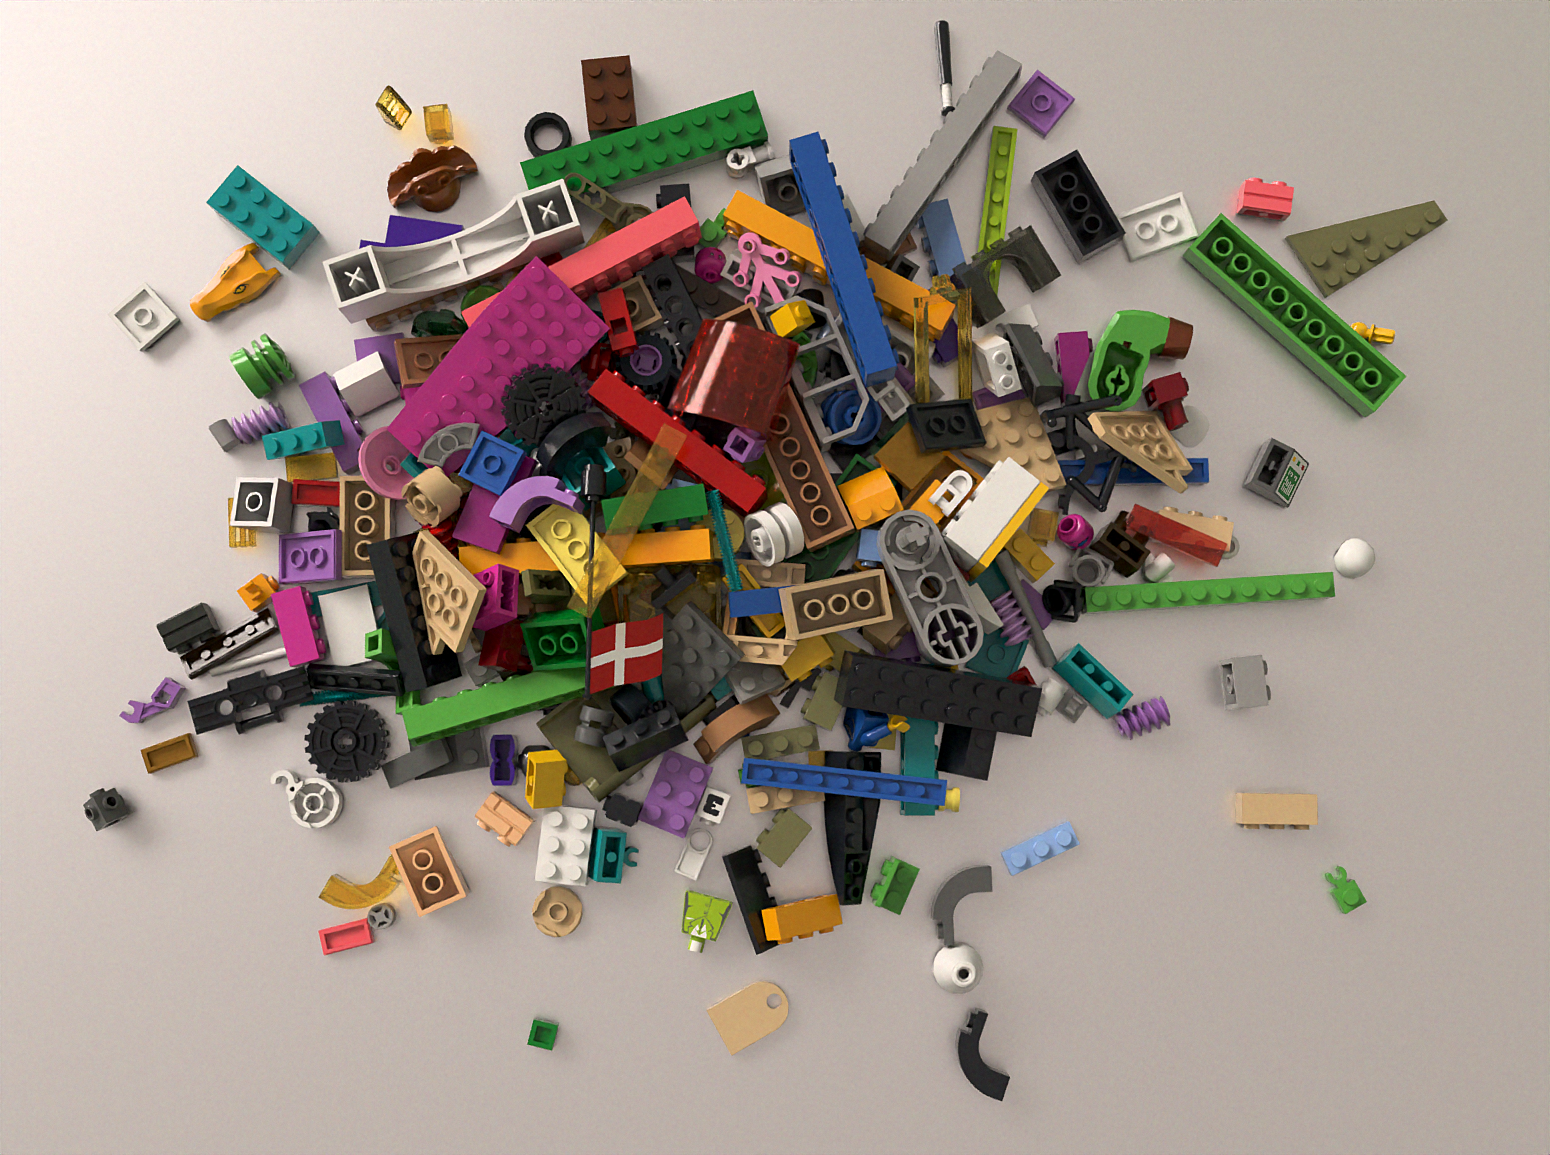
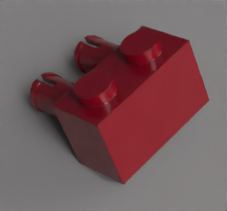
M1181 372L1154 379L1142 389L1148 411H1162L1169 432L1180 429L1189 422L1182 405V401L1188 396L1189 386L1186 378H1182Z
M514 619L485 631L478 666L502 672H516L519 669L531 673L533 666L529 665L531 663L530 657L520 654L522 644L526 645L520 623L523 621Z

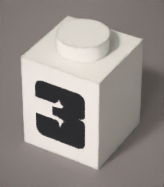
M707 786L696 814L701 817L700 822L710 826H714L715 822L720 824L731 795Z

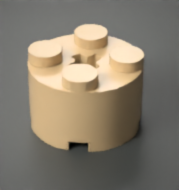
M438 466L423 471L403 486L401 491L402 498L405 496L407 498L408 504L405 506L409 513L422 525L429 523L432 524L431 527H436L460 507V497L463 495L460 487L453 484Z

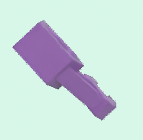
M165 677L151 695L152 702L146 704L130 700L128 704L133 706L134 713L129 715L126 711H122L119 716L129 723H142L143 719L166 709L174 708L186 687L172 678ZM164 692L171 695L166 704L160 701Z

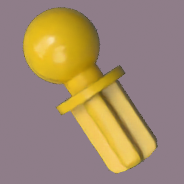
M1356 322L1350 326L1364 339L1369 338V344H1372V342L1392 344L1395 339L1394 330L1377 328L1375 324H1372L1371 329L1362 322Z

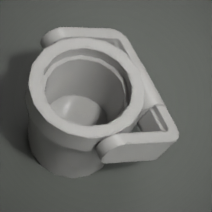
M1086 547L1076 550L1068 566L1072 568L1073 581L1080 583L1082 588L1094 587L1100 582L1104 585L1114 567V563L1100 553ZM1079 553L1084 555L1077 559Z

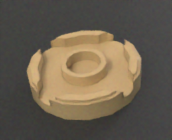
M556 886L540 893L535 899L532 914L535 924L541 932L551 937H561L572 933L578 927L583 916V907L578 895L571 889Z

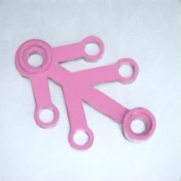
M752 232L745 233L739 238L738 249L742 254L739 271L733 276V283L737 287H743L748 284L750 279L748 271L751 261L756 266L751 292L745 297V304L750 302V297H754L756 300L755 308L761 304L760 295L763 283H765L775 304L784 301L785 298L774 277L784 280L790 287H795L801 283L802 276L798 271H788L767 264L762 255L772 257L775 263L782 265L789 261V251L784 248L777 249L762 244L761 238ZM747 241L752 243V250L747 248ZM779 252L785 255L784 261L779 259ZM739 275L744 277V283L738 280ZM791 275H795V276H796V278H797V282H796V283H793V282L790 280V276H791Z

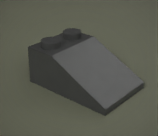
M483 726L445 737L454 761L415 778V780L490 767ZM409 741L410 752L431 742L413 747Z

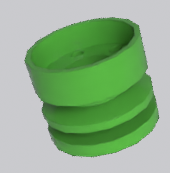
M266 333L260 336L265 347L262 348L256 340L251 341L255 351L254 354L251 355L248 350L242 347L229 355L230 361L237 373L259 400L273 391L270 379L273 378L282 386L285 383L280 374L281 372L289 380L295 377L289 359L281 347Z

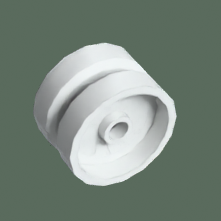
M775 503L765 508L764 511L759 510L745 517L744 534L746 542L756 560L762 565L769 567L782 561L784 558H790L802 552L804 548L802 526L793 510L785 503Z

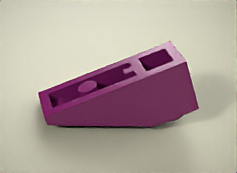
M1087 331L1058 333L1054 338L1057 372L1060 373L1064 382L1060 396L1061 407L1065 405L1066 394H1075L1090 353L1093 351L1092 338H1088Z

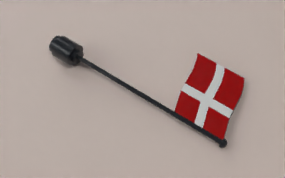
M598 464L584 465V471L581 472L580 497L586 498L585 502L591 503L585 694H582L585 700L591 699L593 693L612 686L643 682L662 674L663 613L647 620L614 624L592 632L596 503H600L601 499L606 498L607 472H605V466Z

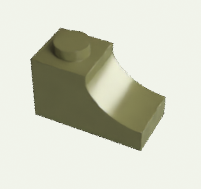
M527 569L521 572L525 597H531V603L553 604L570 596L568 580L561 571Z

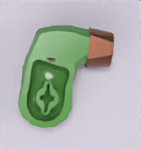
M1123 310L1116 312L1111 317L1094 350L1088 381L1090 397L1094 400L1112 395L1120 396L1122 398L1121 405L1104 408L1108 411H1123L1134 406L1141 396L1144 373L1148 367L1151 354L1156 353L1158 357L1183 360L1190 348L1193 325L1170 316L1166 318L1149 311Z

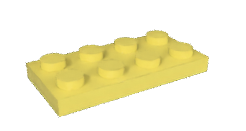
M552 504L526 526L585 604H587L590 523L582 513L578 514L559 505ZM596 531L593 601L629 574Z

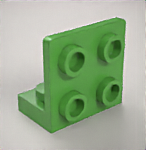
M891 856L890 861L886 859L880 871L883 875L880 884H874L870 897L873 899L872 903L879 908L883 907L900 915L920 868Z

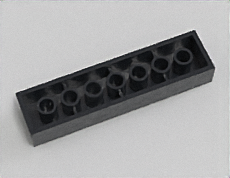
M844 650L834 700L844 707L1032 737L1042 688L1033 683Z

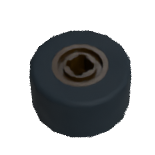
M625 684L610 698L612 707L627 725L638 721L641 712L651 704L650 700L632 684Z

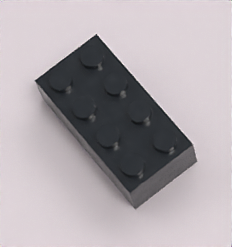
M1078 150L1067 154L1034 173L1031 183L1078 264L1120 242L1126 232Z

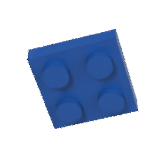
M481 431L458 475L501 496L509 489L527 452Z

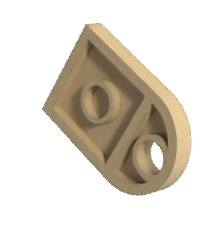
M758 981L707 1009V1012L732 1056L781 1027L787 1018L789 1007L787 997L779 986L768 981ZM778 994L782 999L780 1006L776 1008L770 1007L767 1004L768 996Z

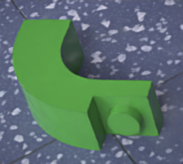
M381 628L366 633L365 658L381 662L389 670H400L390 631ZM420 690L405 692L403 696H396L395 714L402 715V711L408 710V707L411 705L420 704Z

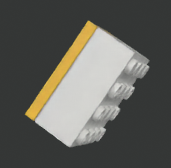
M1010 457L1004 463L1001 460L996 463L941 533L953 562L970 575L968 580L970 582L975 580L990 565L1049 489L1042 482L1039 483L1040 481Z

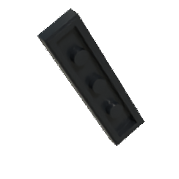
M313 663L306 667L311 689L403 696L406 692L400 670Z

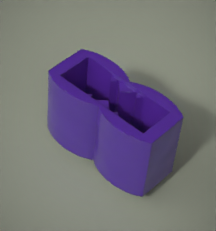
M493 735L491 738L490 754L493 761L490 766V780L493 786L515 785L518 780L519 772L515 759L518 755L519 745L515 735Z

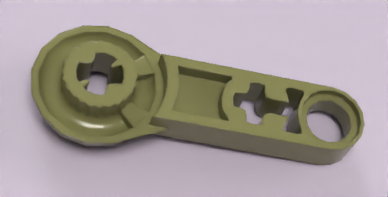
M570 173L564 178L568 194L610 220L616 231L630 225L632 220L637 221L639 218L642 219L653 213L644 205L618 200L578 173ZM578 177L581 180L582 186L578 191H571L567 187L569 178ZM586 183L591 185L588 189L590 192L596 193V191H599L601 193V203L596 202L592 205L590 203L591 198L586 194L584 199L579 197V194L584 191Z

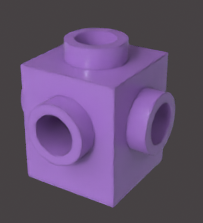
M752 425L735 427L730 432L727 438L728 441L723 449L740 463L751 462L761 457L765 450L763 446L767 439L760 435L761 431Z

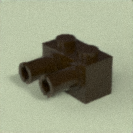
M1122 510L1114 523L1110 522L1099 531L1088 548L1113 561V568L1128 578L1141 568L1151 553L1145 546L1154 533L1151 529L1148 533H1145L1148 527L1141 525L1134 537H1131L1125 531L1133 522L1134 517L1130 515L1127 519L1126 516L1129 512Z

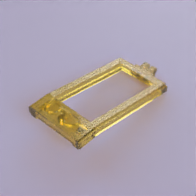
M948 274L933 276V287L930 288V295L914 298L916 404L930 402L928 306L957 300L959 398L952 400L971 399L973 403L971 287L955 289L954 284L950 282Z

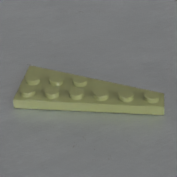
M1429 201L1289 235L1285 240L1324 298H1327L1448 220L1436 202Z

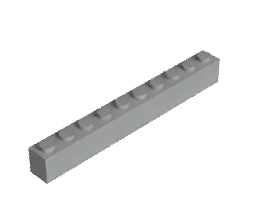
M998 50L992 58H987L981 74L974 76L966 94L962 93L959 97L956 109L946 115L941 130L937 129L933 133L928 148H923L917 157L918 162L914 167L908 168L904 175L903 183L893 189L890 201L887 205L883 204L880 207L875 222L873 224L869 223L865 228L863 236H865L866 248L890 261L1021 76L1022 63Z

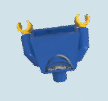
M847 707L843 720V726L849 737L848 747L856 752L861 751L863 746H876L880 739L892 734L894 729L904 733L909 730L910 725L904 722L907 720L904 716L893 715L888 724L889 717L887 713Z

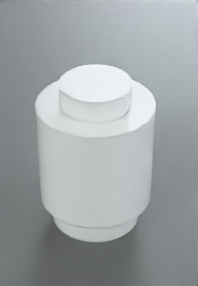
M1048 678L1040 686L1042 692L1037 713L1045 716L1046 713L1052 715L1064 697L1063 692L1065 691V687L1055 680Z

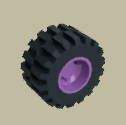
M645 331V335H640L639 332H636L640 349L634 351L635 354L628 357L615 356L616 371L626 379L625 382L631 388L635 385L647 395L654 393L660 395L669 367H677L675 349L673 345H669V340L666 337L661 339L659 333L655 332L654 336H652L650 331Z

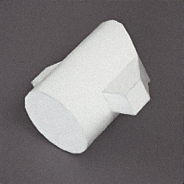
M1150 553L1144 562L1142 577L1149 583L1170 582L1173 579L1168 573L1175 568V565L1164 553H1161L1156 558Z

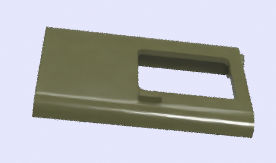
M624 685L593 693L592 698L589 700L580 697L563 702L536 723L554 749H557L563 758L567 760L570 769L597 802H601L658 756L651 757L619 772L609 756L607 748L574 740L576 728L582 724L579 717L583 705L615 713L612 726L606 730L608 734L627 726L609 703L610 698ZM711 691L684 719L679 717L685 733L717 708L715 703L718 701ZM590 720L589 726L599 728L601 722Z

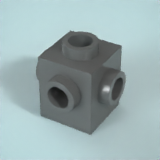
M101 788L89 795L90 799L83 804L85 815L93 823L96 831L114 825L128 815L124 806V799L117 793L115 788L107 791Z

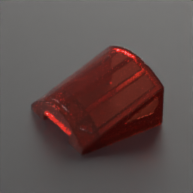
M703 319L668 409L679 417L682 416L683 412H688L762 433L767 440L772 441L800 344L747 325L716 319Z

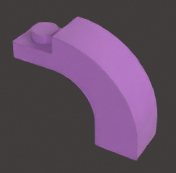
M535 476L521 480L507 489L497 500L489 517L497 524L520 533L530 513L542 505L555 504L578 514L582 513L585 505L578 499L579 494L569 490L560 479L549 476Z

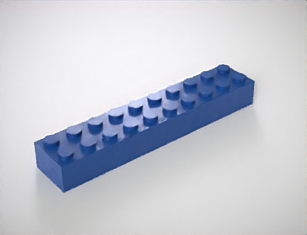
M817 131L789 140V161L864 387L867 388L893 380L895 372L898 370L899 357L896 349H891L889 340L892 338L888 325L883 326L881 318L884 316L880 301L875 302L873 294L876 292L872 278H867V261L864 254H859V237L856 231L852 232L850 223H852V217L849 209H844L842 202L844 200V193L841 185H836L834 178L837 176L834 163L828 161L827 154H829L827 142L825 139L821 140Z

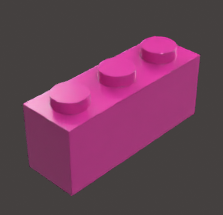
M297 586L272 593L271 598L290 667L297 668L325 660L323 653H326V646L322 638L319 639L317 629H320V623L317 615L312 613L311 605L314 602L311 592L307 591L305 587Z

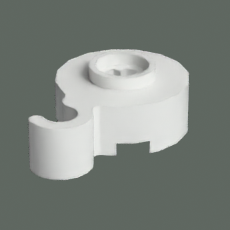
M279 770L272 775L270 779L271 784H279L284 776L288 779L286 793L289 796L288 802H290L291 817L299 825L306 828H322L332 824L339 817L343 798L339 788L332 781L324 778H309L299 782L297 775L290 770ZM319 798L320 807L313 809L311 799Z

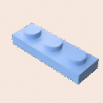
M1066 821L1000 853L1010 875L1013 876L1080 843L1070 822Z

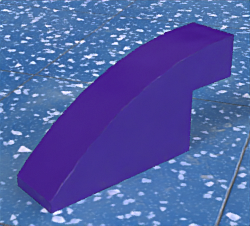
M390 215L385 243L361 240L359 249L369 245L401 247L421 244L456 234L465 229L463 225Z

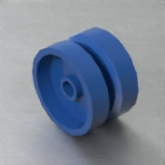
M857 390L836 391L828 395L822 402L821 410L824 416L822 422L825 427L828 426L832 435L853 426L862 404ZM867 393L869 401L856 433L835 443L848 445L864 444L870 441L879 431L882 421L881 409L878 402L869 393Z

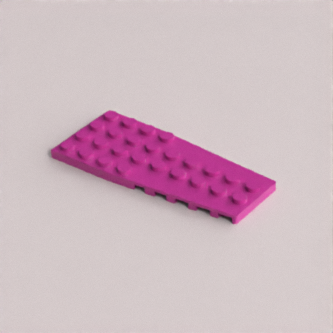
M535 256L481 312L387 427V430L417 458L423 446L432 435L452 424L464 422L479 424L476 440L481 431L496 436L507 426L504 422L506 419L501 413V409L505 407L501 402V396H506L507 393L504 387L506 384H512L511 377L513 375L519 376L521 374L520 369L525 367L527 370L532 369V364L536 363L539 367L549 363L554 369L559 366L567 373L610 328ZM462 449L452 453L446 459L443 467H440L445 476H450L465 463L472 449ZM423 463L427 468L434 467V465Z

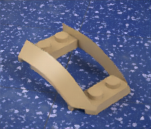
M735 560L737 561L736 564L742 563L759 586L782 587L804 584L806 564L778 562L767 567L758 560ZM728 590L722 632L745 654L739 661L783 665L797 647L798 640L788 639L787 631L785 639L737 635L740 617L730 618L728 592L730 591Z

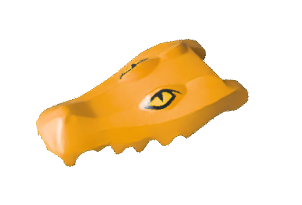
M255 242L234 251L225 260L205 288L190 300V307L198 318L210 322L214 316L222 311L238 308L241 303H249L251 300L256 299L270 283L281 275L276 267L265 271L253 257L259 251V247Z

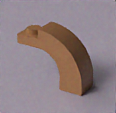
M768 694L745 704H738L707 725L701 731L702 736L693 745L706 765L713 763L731 744L753 731L766 728L780 712Z

